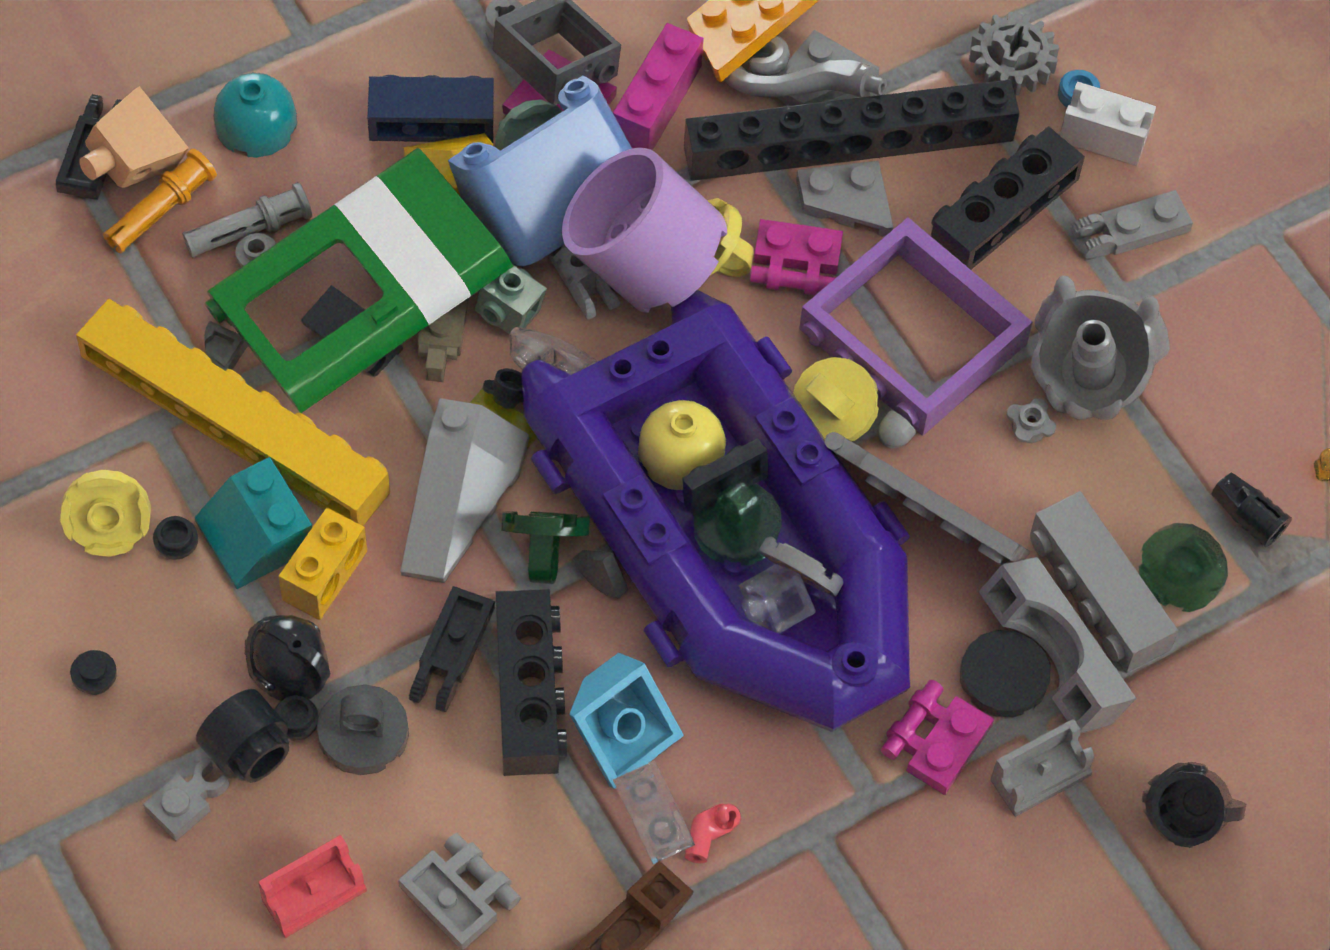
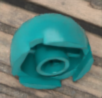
M262 73L241 74L228 81L217 95L213 113L214 124L218 139L228 150L234 152L235 148L239 151L247 152V157L258 158L272 155L286 147L290 142V135L293 133L294 128L296 129L297 113L291 93L279 80Z

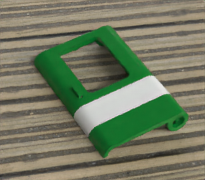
M416 148L207 290L210 299L205 302V305L219 324L226 320L230 326L235 328L296 409L302 413L511 269L513 265L504 249L422 150ZM337 243L344 244L383 292L382 298L293 360H284L245 311L246 305Z

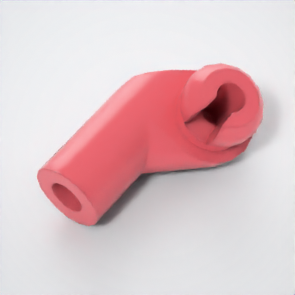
M729 803L718 804L697 814L692 821L685 858L694 863L707 862L711 841L731 832L739 825L741 820L739 809Z

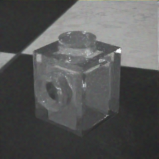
M775 564L739 585L745 599L741 602V606L748 620L769 628L778 634L816 613L800 573Z

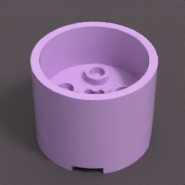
M633 148L623 151L609 158L585 179L571 199L562 225V238L568 250L634 308L646 313L649 312L650 308L667 302L674 307L698 290L717 266L719 261L714 258L720 238L727 235V225L723 215L657 153L647 148Z

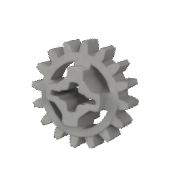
M1009 12L1007 20L1004 21L998 15H993L991 26L982 22L978 33H974L972 36L969 62L975 63L973 73L975 75L985 74L984 83L1011 79L1015 95H1019L1021 87L1024 86L1031 93L1035 92L1037 82L1046 85L1049 81L1050 73H1055L1059 45L1053 44L1055 34L1053 32H1042L1044 27L1043 21H1039L1034 25L1029 23L1030 15L1025 14L1022 20H1016L1014 13Z

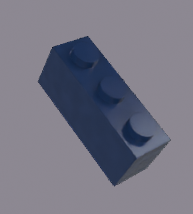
M436 75L424 77L369 76L367 115L369 141L436 142L485 133L493 143L494 78H481L479 76L439 77Z

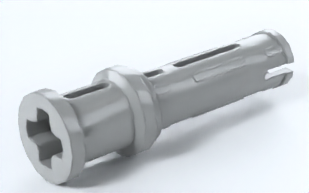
M297 182L292 184L291 190L270 198L263 195L259 197V200H256L255 206L222 217L193 230L184 231L182 235L190 255L194 258L196 255L234 242L249 234L264 229L268 232L279 231V227L282 224L300 217H304L307 220L312 218L313 215L301 184Z

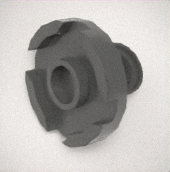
M367 684L350 686L332 695L321 708L317 722L319 745L323 754H326L330 760L335 762L336 767L341 771L356 775L379 773L386 769V764L393 761L397 755L400 757L405 751L409 737L406 711L398 698L384 688Z

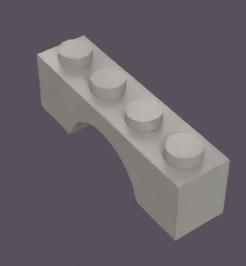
M1038 557L1002 564L978 591L1002 627L1015 629L1030 636L1050 655L1059 674V688L1052 697V700L1067 721L1075 720L1080 727V733L1112 725L1137 699Z

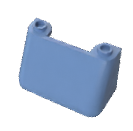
M584 75L566 83L559 92L558 101L564 111L500 151L492 145L475 142L467 145L460 153L448 160L461 198L498 241L508 255L512 265H531L564 245L562 238L563 219L568 205L578 188L602 163L618 153L632 149L600 88L594 81Z

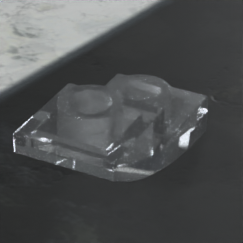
M515 327L510 332V355L515 364L522 370L535 360H543L572 375L597 362L586 352L552 335Z
M655 760L613 779L652 864L695 845Z

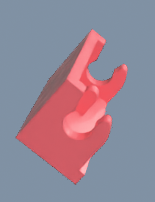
M341 835L258 881L262 901L285 938L367 891L364 885L362 870L358 863L354 865L348 846Z

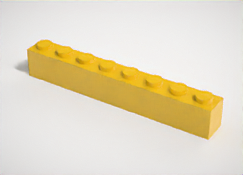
M108 298L76 334L82 358L252 465L270 457L288 487L325 510L328 507L364 526L390 494L389 474L384 465L377 459L370 456L364 458L353 451L350 445L340 436L335 434L329 436L319 430L306 415L299 412L294 414L281 406V403L275 396L267 391L258 392L247 385L246 381L237 372L231 369L223 370L212 363L211 359L200 349L195 347L189 349L178 342L168 329L162 326L156 328L143 320L139 312L131 306L124 305L122 307Z

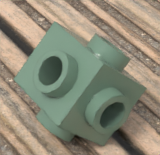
M513 265L511 269L477 291L479 295L474 311L479 313L487 323L498 326L514 338H517L540 312L547 288L534 280L527 271Z

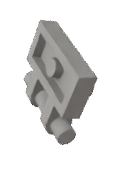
M455 833L444 844V847L453 855L447 862L432 850L398 879L399 887L461 950H464L497 921V913L488 905L491 901L498 900L507 910H511L519 903L521 897L510 887L512 881L502 871L496 873L482 858L483 852L473 842L468 844L458 833ZM469 871L482 885L474 891L460 877L463 872Z

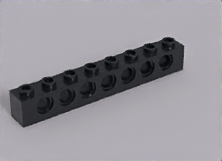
M1009 79L686 118L684 151L690 181L1012 142L1014 141L1020 112L1012 82Z

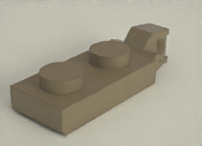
M469 298L419 332L417 342L418 356L427 357V381L444 382L447 359L457 360V356L461 355Z

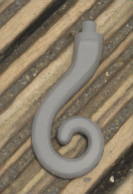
M779 36L773 38L758 51L769 52L771 55L765 58H753L750 62L751 72L746 71L740 66L724 79L736 91L758 97H782L822 90H833L857 97H868L872 93L882 95L887 88V80L877 77L875 67L852 60H833L792 73L773 75L783 70L790 58L789 47Z

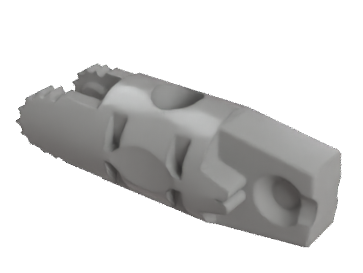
M565 244L548 255L587 320L596 317L595 305L590 296L597 292L608 309L612 310L620 306L621 302L613 288L569 251Z

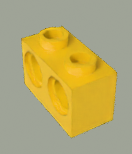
M326 507L278 576L282 601L321 620L367 553L365 527Z

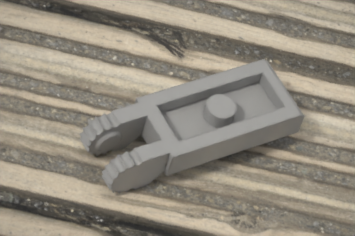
M1174 190L1102 212L1100 215L1094 213L1087 217L1079 218V220L1072 224L1071 231L1074 237L1079 239L1103 232L1104 235L1090 239L1081 247V251L1086 259H1095L1096 257L1111 253L1117 255L1191 231L1193 222L1178 193Z

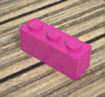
M666 23L613 111L632 149H654L702 67L703 37L669 23Z

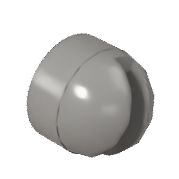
M892 410L885 415L878 427L880 441L889 448H899L906 445L916 434L914 427L903 416Z

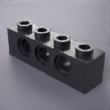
M1049 126L1037 136L1033 134L1028 136L1013 156L1008 160L1006 158L1000 159L992 167L989 175L980 183L977 181L972 182L963 191L960 199L951 207L945 205L938 210L931 221L933 225L931 237L972 270L1079 180L1085 156Z
M550 589L496 591L503 775L559 773V757H567L566 729H557V715H565L564 687L555 688L554 675L563 673L562 646H553L552 633L561 632L560 606H551ZM532 636L540 641L533 645H525L519 640ZM528 677H535L542 681L536 686H526L521 683L523 679ZM536 718L543 721L544 724L538 728H529L523 722Z

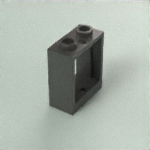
M535 0L495 19L492 50L549 103L557 105L559 104V92L566 83L573 79H578L584 75L599 85L618 75L621 44L572 0ZM559 33L584 57L557 69L532 45Z

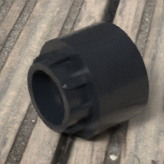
M256 689L241 691L222 702L204 720L196 735V742L227 778L238 777L240 781H247L249 783L263 779L283 762L289 752L290 741L286 736L288 725Z

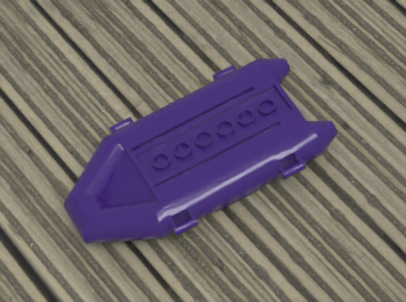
M696 290L680 304L674 307L671 306L672 325L572 375L543 360H535L529 363L521 373L524 417L544 447L543 450H539L532 455L531 461L553 494H559L571 488L658 620L648 624L644 628V632L667 667H672L685 661L698 679L830 732L899 696L910 688L908 559L905 551L900 546L910 538V535L886 501L879 502L874 507L871 505L835 452L825 445V438L783 379L792 373V369L769 337H763L756 342L730 305ZM677 400L694 401L710 409L720 420L726 438L725 455L734 447L744 446L757 438L760 440L768 452V477L693 517L684 505L683 490L668 489L654 482L647 475L648 470L643 466L642 461L640 463L638 457L641 428L650 413L663 404ZM552 460L559 462L566 473L565 478ZM771 536L776 539L778 544L779 542L782 544L786 543L822 563V567L826 568L825 573L829 579H831L833 573L838 574L844 582L836 596L826 594L763 557L758 550L765 538ZM665 631H669L673 634L674 638L680 645L679 651L677 650V648L675 647V645L673 644V642L671 641V639Z

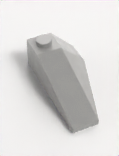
M439 398L426 445L400 571L401 576L445 583L473 543L472 537L486 517L488 519L497 508V501L507 487H512L519 477L529 442V434L483 405Z

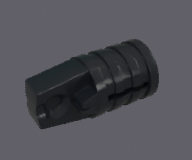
M1232 472L1222 478L1211 493L1232 516V519L1240 523L1242 528L1249 531L1264 547H1268L1275 542L1292 521V517L1287 513L1285 514L1271 499L1265 497L1263 492L1255 489Z

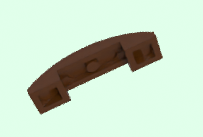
M659 860L627 890L626 899L572 950H644L693 895V890Z

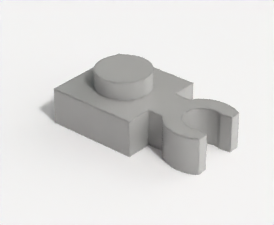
M209 758L200 761L195 766L193 778L188 782L177 774L143 803L145 811L175 841L181 838L211 811L209 803L205 799L207 797H218L229 787L228 778L224 774L214 782L204 780V777L213 770L212 761Z

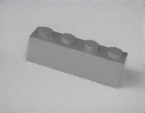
M1079 491L1037 512L1030 532L1032 545L1040 556L1047 557L1054 568V574L1060 587L1065 591H1070L1078 602V609L1085 623L1089 626H1094L1103 639V647L1109 658L1114 662L1118 661L1124 671L1128 673L1170 651L1178 629L1082 492Z

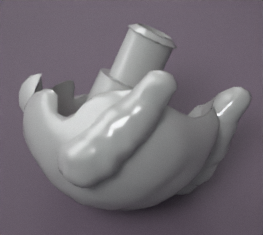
M1068 276L1059 277L1054 285V290L1043 300L1035 317V327L1040 336L1033 352L1031 368L1037 383L1045 391L1050 405L1057 412L1067 413L1070 417L1078 420L1092 417L1100 420L1113 419L1121 408L1131 404L1142 394L1151 378L1155 364L1165 357L1170 350L1167 327L1160 315L1157 299L1153 296H1147L1138 306V304L1130 299L1097 290L1076 291L1072 279Z

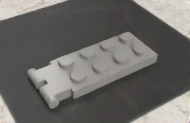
M831 432L826 436L825 445L830 450L870 473L865 480L867 483L894 499L899 492L907 497L903 505L931 522L936 515L944 519L940 528L967 544H970L973 538L979 540L982 544L978 551L1002 565L1010 563V561H1020L1026 559L1030 551L842 435Z

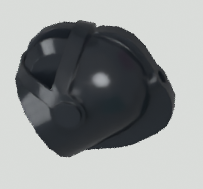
M275 615L261 619L249 629L248 637L245 640L244 654L246 655L249 676L260 689L279 701L293 695L311 699L322 691L331 673L325 645L318 626L310 620L293 615Z
M1188 762L1173 765L1162 774L1153 777L1148 782L1151 785L1150 789L1143 791L1142 802L1146 805L1144 813L1154 829L1165 840L1181 847L1192 848L1209 841L1220 832L1227 822L1241 821L1245 816L1246 803L1232 799L1226 783L1215 772L1208 770V767L1201 763Z

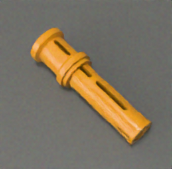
M193 148L186 153L187 158L172 172L165 171L160 176V185L103 233V237L110 247H116L117 253H123L131 243L147 231L176 204L188 203L191 200V193L206 180L213 181L217 177L215 168L201 152Z

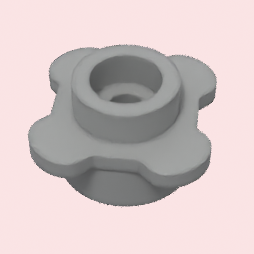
M1036 398L1030 404L1022 406L1013 404L1008 408L1007 418L1013 421L1012 429L1017 440L1034 443L1040 441L1044 436L1050 437L1055 433L1056 423L1050 420L1047 414L1048 404L1044 400ZM1034 418L1035 422H1029L1027 419Z

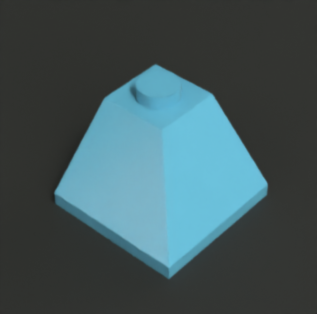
M619 652L583 679L569 713L607 783L613 789L684 736L645 663Z

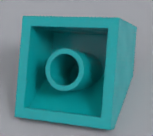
M270 457L230 476L195 516V522L236 589L286 565L313 527Z

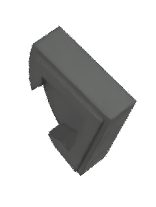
M209 321L204 334L206 355L211 359L212 363L223 370H233L248 345L238 333Z
M582 550L573 557L582 575L600 592L618 599L628 591L626 582L612 552Z

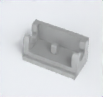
M1074 719L996 760L991 782L1015 817L1092 775L1090 767L1094 759V753L1091 747L1083 750L1078 741L1080 727Z

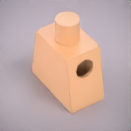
M139 86L93 126L85 141L90 153L80 158V167L91 180H95L108 173L117 186L125 188L163 174L165 171L175 169L189 148Z

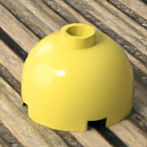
M677 400L665 403L651 412L641 428L638 446V457L640 463L642 461L643 466L648 470L647 475L654 482L668 489L683 490V477L689 475L695 468L703 465L706 466L725 455L726 438L721 422L710 409L694 401Z

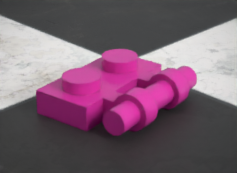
M760 219L753 263L769 265V268L752 265L750 282L767 284L766 288L779 290V286L802 289L804 294L815 296L817 292H820L835 279V277L822 276L820 273L837 275L843 231ZM782 267L806 270L807 273L782 270Z
M929 680L922 691L916 690L908 701L910 708L900 721H894L886 733L888 739L881 747V752L892 760L897 758L902 749L913 755L906 771L945 795L992 728L994 718L958 696L954 697L947 709L937 703V699L944 691V688L937 681ZM923 719L935 725L925 740L915 733Z

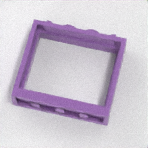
M907 217L802 306L799 329L810 338V344L820 346L831 357L850 359L864 367L877 384L878 400L881 399L893 411L903 416L923 436L1027 345L1033 322ZM898 255L996 337L928 398H925L829 315V313Z

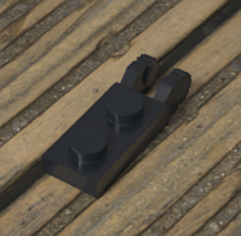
M92 94L90 96L83 116L80 115L56 179L55 185L59 193L94 200L99 198L107 173L95 180L89 179L80 167V158L90 153L85 141L93 126L100 120L99 117L103 110V98L100 95ZM117 99L112 109L122 100Z
M455 586L452 587L420 657V668L411 686L409 700L417 703L422 700L427 692L431 675L434 673L445 677L442 688L436 696L435 708L439 711L447 712L456 693L458 682L462 683L494 612L495 600Z

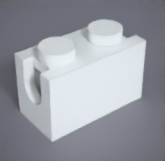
M1077 81L1071 104L1068 105L1060 136L1072 146L1137 166L1149 134L1156 106Z

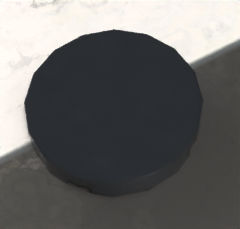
M996 630L982 634L968 646L960 665V683L963 690H966L967 694L971 697V702L978 709L996 717L1013 718L1024 714V711L1030 710L1032 707L1035 708L1042 702L1050 683V663L1044 650L1032 638L1016 631Z

